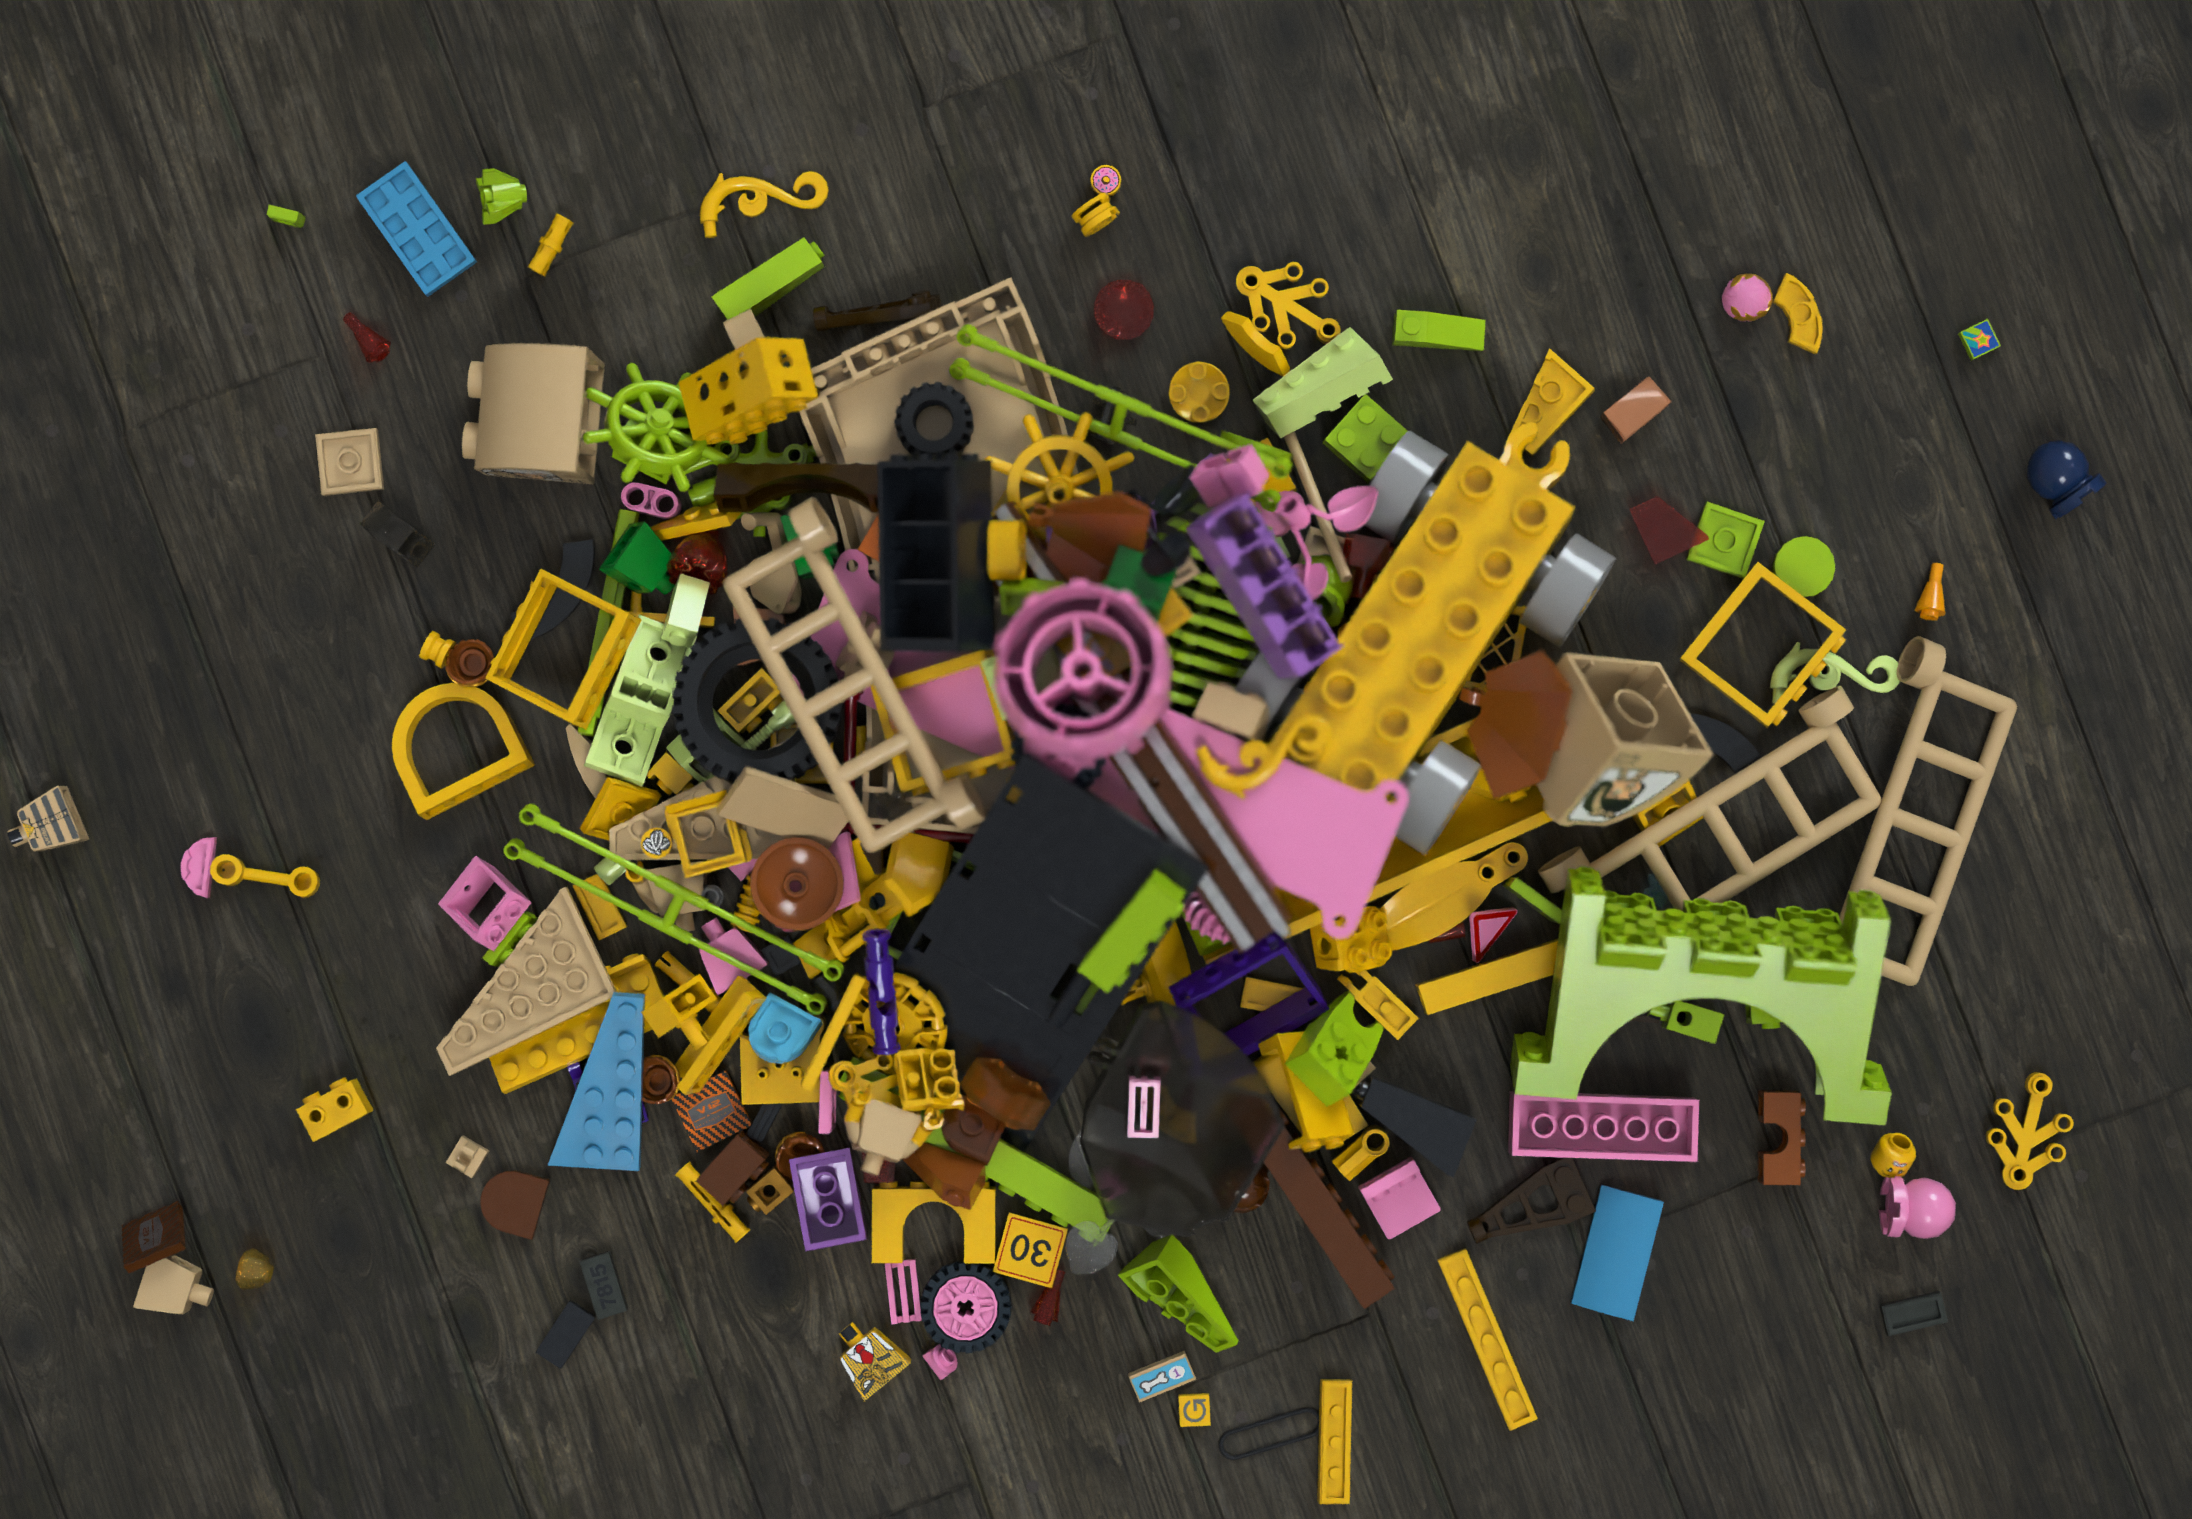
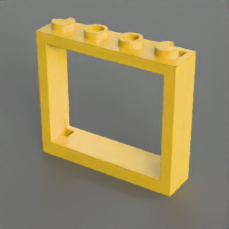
M1757 562L1682 655L1680 661L1768 728L1771 723L1777 726L1785 717L1788 711L1784 707L1790 699L1797 702L1806 691L1807 687L1803 683L1810 675L1816 678L1827 665L1823 661L1827 653L1832 651L1835 654L1843 645L1846 639L1842 635L1846 629ZM1761 578L1832 632L1768 713L1764 712L1697 660Z
M540 569L534 582L531 581L530 590L524 602L519 605L516 611V618L510 630L503 636L502 646L497 656L490 662L492 665L485 679L576 726L587 729L642 619ZM557 587L615 616L569 709L510 680Z
M993 649L973 652L892 678L898 692L980 667L1004 751L942 770L941 772L947 782L961 774H968L970 779L988 774L986 768L996 765L998 770L1016 765L1015 761L1011 759V754L1014 753V748H1011V741L1016 739V736L1013 735L1015 729L1008 719L1002 720L981 661L995 656ZM871 685L885 739L887 740L899 732L874 685ZM905 751L891 758L901 793L912 792L913 796L930 792L923 776L913 779Z

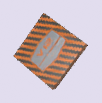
M727 1070L710 1077L700 1092L688 1095L680 1092L671 1099L697 1152L750 1127L752 1124Z

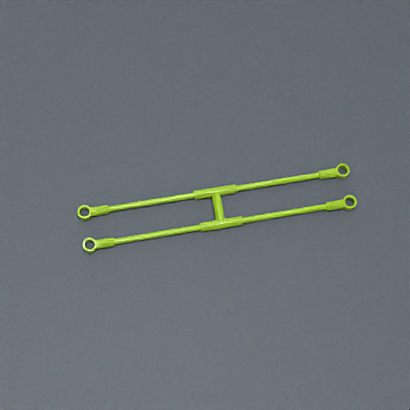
M963 325L956 335L958 342L963 346L967 347L973 344L991 352L996 351L1095 393L1096 397L1115 404L1111 425L1092 418L1089 430L1132 449L1143 450L1185 469L1193 464L1142 442V439L1122 431L1127 410L1144 417L1150 416L1228 450L1241 447L1151 409L1150 405L1102 385H1094L999 345L998 341L979 334L973 325ZM964 358L955 359L949 368L950 375L957 380L967 378L983 386H992L1078 423L1080 419L1078 414L990 378L989 374L971 367L970 363ZM1255 450L1263 465L1271 471L1274 477L1278 479L1287 477L1292 469V463L1288 458L1283 456L1273 458ZM1269 489L1267 491L1262 490L1250 499L1260 502L1264 510L1273 512L1277 509V505L1282 497L1276 490Z
M527 804L520 811L519 818L523 824H536L553 834L557 832L654 882L655 886L666 890L674 896L664 917L661 918L645 909L640 910L545 861L544 857L525 848V844L520 839H511L504 847V854L508 859H521L537 868L542 867L639 917L640 921L687 945L690 943L786 992L788 997L790 996V998L806 1005L808 1012L813 1015H819L824 1011L827 1006V999L822 994L815 993L811 995L794 985L789 986L693 937L692 933L687 932L674 923L686 901L702 910L707 909L804 959L805 963L821 970L829 981L839 980L844 972V965L839 960L832 959L828 961L811 953V951L807 953L710 903L709 899L662 875L657 876L560 826L559 822L543 815L535 804ZM526 811L531 812L534 818L529 817ZM511 846L516 847L518 852H514ZM829 968L837 969L838 973L831 972ZM813 1001L820 1003L821 1007H816Z

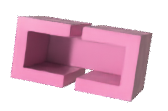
M1252 444L1228 451L1226 455L1230 462H1228L1224 453L1199 462L1190 479L1208 508L1219 505L1230 497L1250 493L1249 498L1263 490L1262 486L1270 474Z

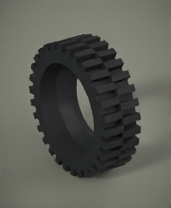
M769 618V621L763 620L771 636L792 625L788 622L786 624L779 623V620ZM735 619V623L727 625V623L719 625V630L714 633L711 631L703 635L705 639L699 644L696 642L691 647V654L688 657L685 655L681 664L683 667L680 672L677 671L675 677L676 687L672 691L674 699L672 711L676 720L675 725L685 747L702 767L719 779H724L731 784L735 783L745 767L786 780H791L795 777L798 779L804 776V772L810 768L813 769L818 765V762L799 728L786 742L768 750L742 748L732 743L722 734L713 714V697L719 681L734 666L745 661L762 658L741 619ZM810 636L780 652L787 667L801 684L805 700L839 682L836 670L829 656L825 654L817 641L814 642ZM842 702L815 717L829 745L835 741L837 729L841 723Z

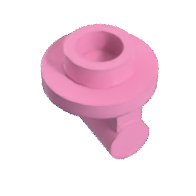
M941 1344L933 1349L931 1348L922 1355L940 1381L957 1368L958 1363L955 1352L941 1347Z

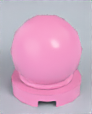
M1901 1176L1884 1178L1880 1195H1886L1885 1210H1879L1882 1233L1888 1237H1900L1903 1230L1910 1236L1921 1239L1939 1237L1955 1220L1956 1202L1950 1190L1942 1183L1929 1178H1919L1904 1184Z

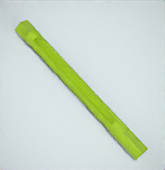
M619 509L611 550L629 524L638 523L640 516L638 512ZM606 575L602 600L621 609L626 586ZM599 609L588 669L615 616L602 609ZM604 696L588 728L578 727L579 734L594 737L597 721L601 716Z

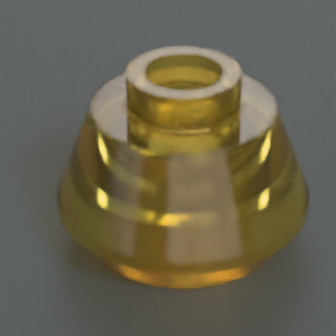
M255 1248L245 1251L237 1267L236 1284L242 1290L261 1288L264 1283H269L274 1271V1266L270 1265V1259Z

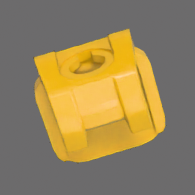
M1365 906L1355 931L1346 938L1332 937L1326 932L1323 923L1310 928L1316 968L1330 971L1346 970L1349 973H1358L1384 965L1392 955V947L1388 943L1386 931V915L1376 906ZM1339 915L1334 920V924L1337 927H1343L1346 924V918L1343 915Z

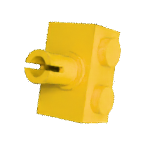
M698 974L641 1013L658 1038L674 1027L677 1029L681 1028L693 1046L694 1051H696L711 1039L696 1019V1016H698L697 1012L717 998L701 974Z

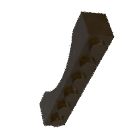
M718 464L714 497L719 512H751L762 504L779 497L796 493L817 492L845 497L862 505L871 513H878V464Z

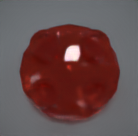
M1119 279L1108 283L1099 291L1094 302V316L1097 325L1106 335L1118 340H1130L1140 336L1149 328L1153 319V301L1145 286L1139 282Z

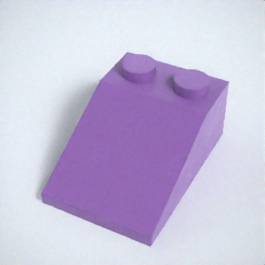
M850 1148L789 1159L805 1251L869 1240Z

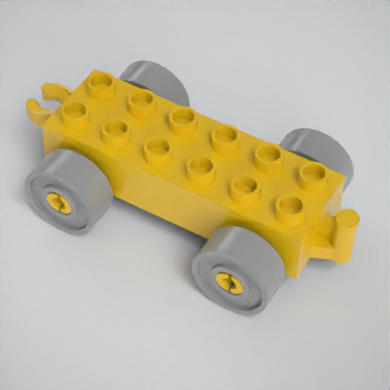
M1534 422L1519 426L1510 434L1505 444L1503 455L1499 460L1467 442L1439 486L1437 484L1447 467L1450 455L1414 432L1408 431L1393 448L1370 484L1371 487H1375L1378 490V497L1370 518L1363 526L1392 544H1396L1413 522L1414 524L1338 638V643L1343 644L1344 647L1323 661L1304 691L1303 688L1314 668L1299 677L1278 678L1261 651L1236 687V692L1247 696V693H1253L1265 700L1270 716L1264 743H1267L1279 728L1268 745L1272 753L1296 720L1307 714H1316L1323 717L1330 725L1331 740L1329 745L1323 751L1317 753L1307 752L1300 748L1297 744L1298 739L1302 738L1306 742H1311L1317 736L1313 725H1305L1295 735L1284 759L1362 792L1372 791L1379 784L1387 780H1395L1402 783L1407 789L1409 799L1394 836L1424 855L1430 850L1452 818L1476 779L1482 765L1443 740L1438 743L1422 766L1415 761L1527 589L1534 593L1521 617L1520 623L1560 648L1585 613L1616 561V557L1577 533L1570 539L1557 559L1550 555L1569 526L1575 508L1548 491L1564 476L1570 459L1569 445L1565 441L1557 442L1551 451L1550 462L1541 469L1528 467L1522 459V452L1527 445L1535 441L1538 435L1539 427ZM1389 791L1386 793L1385 800L1387 803L1392 796L1397 799L1395 792Z

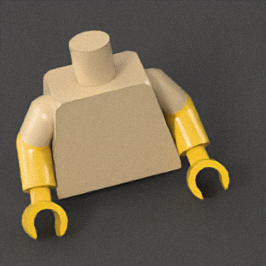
M855 1083L852 1086L854 1098L850 1100L844 1117L848 1138L853 1142L852 1148L866 1153L861 1171L879 1176L883 1160L899 1162L900 1159H906L923 1145L933 1129H938L943 1124V1113L937 1119L929 1118L933 1113V1107L926 1109L925 1121H921L922 1116L872 1099L873 1093L870 1085L867 1086L865 1093H859V1083Z

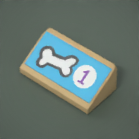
M1185 1350L1128 1373L1139 1402L1196 1380Z

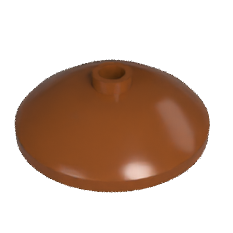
M787 838L769 846L757 859L750 878L752 899L761 915L775 926L793 931L808 930L825 922L837 909L844 888L842 870L835 856L820 843L806 838ZM792 881L799 882L801 885L800 891H792L790 883Z

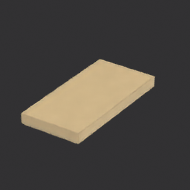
M749 767L744 768L717 807L719 817L786 838L810 839L820 843L827 849H829L849 821L835 795Z

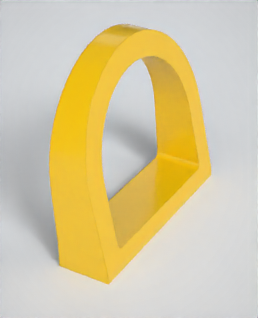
M447 683L429 688L411 700L400 714L394 728L392 754L396 769L417 814L425 820H429L535 766L509 713L497 700L477 687H462L456 683ZM450 701H467L486 709L493 718L509 751V755L429 795L412 758V738L419 721L432 708Z

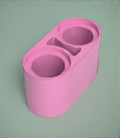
M630 483L621 492L623 504L628 509L641 514L671 519L678 516L682 509L680 498L666 489L641 483ZM635 490H642L644 493L643 502L639 505H631L629 501L630 494ZM664 497H671L674 501L672 510L666 513L661 512L659 509L660 500Z

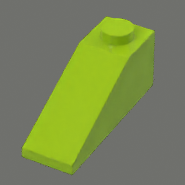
M1397 310L1394 314L1392 345L1484 351L1486 320L1434 312Z

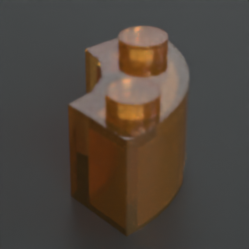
M976 1057L960 1083L971 1104L982 1108L1014 1130L1022 1128L1034 1131L1051 1104L1038 1082L1027 1080L1015 1074L1001 1059Z

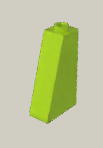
M805 237L717 292L712 298L727 319L749 309L752 310L754 316H757L821 270L824 265L820 259L825 255L815 241L809 244Z

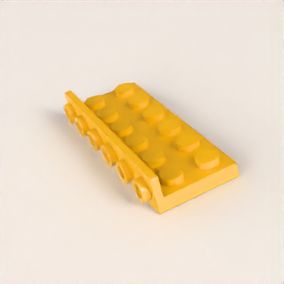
M636 953L626 956L622 959L621 964L612 968L611 966H605L617 992L645 994V1009L664 997L651 961L644 954L639 955ZM611 999L489 1057L502 1093L507 1094L562 1070L567 1066L589 1058ZM644 1018V1033L653 1029Z

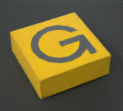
M1209 1393L1178 1395L1180 1427L1211 1426Z

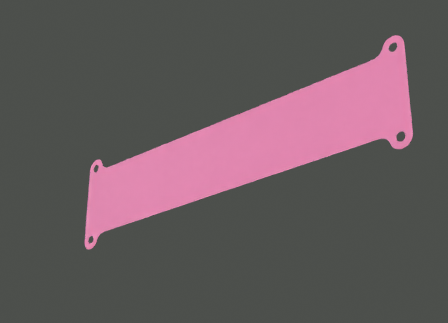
M848 549L839 556L833 571L858 618L863 611L874 615L878 619L877 624L880 625V584L873 581L870 577L868 560L864 553L857 549ZM855 560L858 563V569L855 572H850L847 569L848 561ZM825 594L818 609L829 603ZM839 620L810 635V638L814 642L817 641L825 654L829 656L838 679L844 677L845 672L838 669L835 663L849 639ZM994 634V645L998 636ZM980 650L963 652L894 651L893 660L887 671L892 679ZM980 667L899 692L919 729L982 757L1004 751ZM793 674L792 676L795 682L797 683L802 695L804 696L803 690H801L800 683ZM869 686L864 689V693L857 702L877 710L872 690ZM1069 698L1061 702L1073 705ZM1168 709L1167 715H1159L1272 884L1317 904L1323 914V926L1329 935L1335 938L1350 936L1357 927L1408 804L1409 796L1405 786L1398 781L1387 780L1379 784L1372 791L1362 792L1287 759H1283L1279 768L1269 779L1257 787L1244 790L1246 798L1241 799L1229 791L1216 787L1207 780L1199 767L1201 762L1195 750L1206 745L1212 759L1216 758L1220 765L1229 766L1226 772L1232 775H1246L1256 771L1262 764L1259 757L1254 759L1255 767L1253 768L1242 764L1239 757L1240 749L1247 742ZM1108 756L1103 757L1106 759L1105 766L1100 768L1102 771L1101 775L1095 778V783L1086 789L1159 834L1139 804V796L1134 790L1129 789ZM1389 791L1397 794V801L1394 804H1389L1385 800V795ZM1343 915L1346 918V924L1343 927H1337L1334 924L1335 916Z

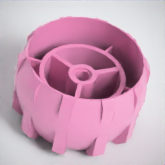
M1072 579L1071 584L1055 587L1041 594L1035 591L1022 600L1024 606L1012 618L1006 630L998 633L994 645L997 652L994 669V687L1001 709L1009 723L1027 741L1030 748L1040 755L1044 756L1048 752L1058 757L1074 759L1078 767H1095L1096 758L1110 756L1123 749H1126L1132 755L1142 748L1144 744L1141 737L1151 728L1159 715H1167L1171 703L1169 690L1172 668L1170 651L1165 636L1155 619L1139 604L1138 598L1126 590L1118 592L1109 587L1090 584L1088 579ZM1084 632H1098L1108 635L1125 647L1133 660V676L1130 686L1104 675L1098 658L1092 652L1086 651ZM1075 634L1076 651L1070 653L1064 660L1062 665L1064 678L1038 696L1036 674L1042 657L1055 643ZM1091 671L1090 675L1084 679L1076 677L1080 672ZM1104 692L1122 699L1107 713L1090 719L1066 718L1051 711V709L1071 695L1082 702H1093L1099 699Z

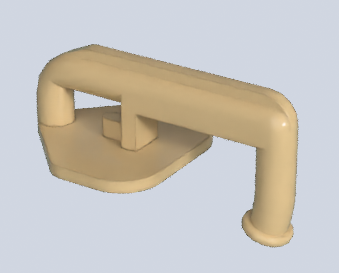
M756 512L744 513L742 515L741 524L746 530H753L756 526H767L772 550L788 542L779 513ZM761 557L754 559L751 563L760 559ZM794 561L750 585L752 596L776 614H791L796 612L800 606L801 587Z

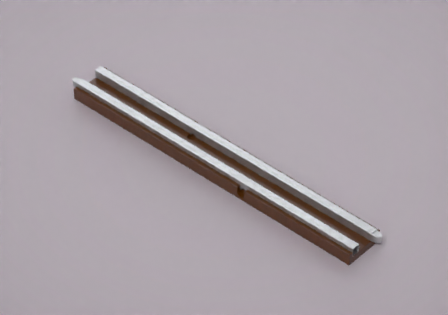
M1010 501L994 511L995 515L992 517V521L1023 520L1025 523V578L1064 581L1066 585L1069 584L1045 554L1046 546L1034 528L1028 526V519L1016 502ZM993 580V586L1000 595L999 587L1003 580ZM1084 632L1085 647L1093 637L1090 632ZM1096 640L1093 641L1090 646V652L1096 657H1103L1105 655ZM1054 644L1053 648L1062 669L1066 657L1058 646ZM1108 658L1104 661H1099L1108 672L1114 668ZM1127 668L1113 677V679L1130 686L1132 674ZM1079 674L1076 676L1077 678L1082 679V677ZM1104 692L1099 699L1093 702L1079 701L1073 695L1068 697L1074 706L1081 707L1084 712H1088L1093 718L1107 713L1122 700L1107 692ZM1158 716L1151 728L1141 737L1144 744L1142 748L1132 755L1126 749H1123L1108 756V758L1129 789L1134 790L1139 796V804L1159 834L1210 866L1196 889L1239 953L1246 951L1275 930L1281 936L1290 935V927L1287 922L1295 916L1161 717Z

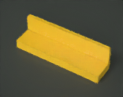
M742 975L737 976L702 1026L708 1037L711 1038L709 1042L694 1051L690 1043L675 1064L682 1078L677 1088L684 1095L698 1093L702 1090L767 998Z

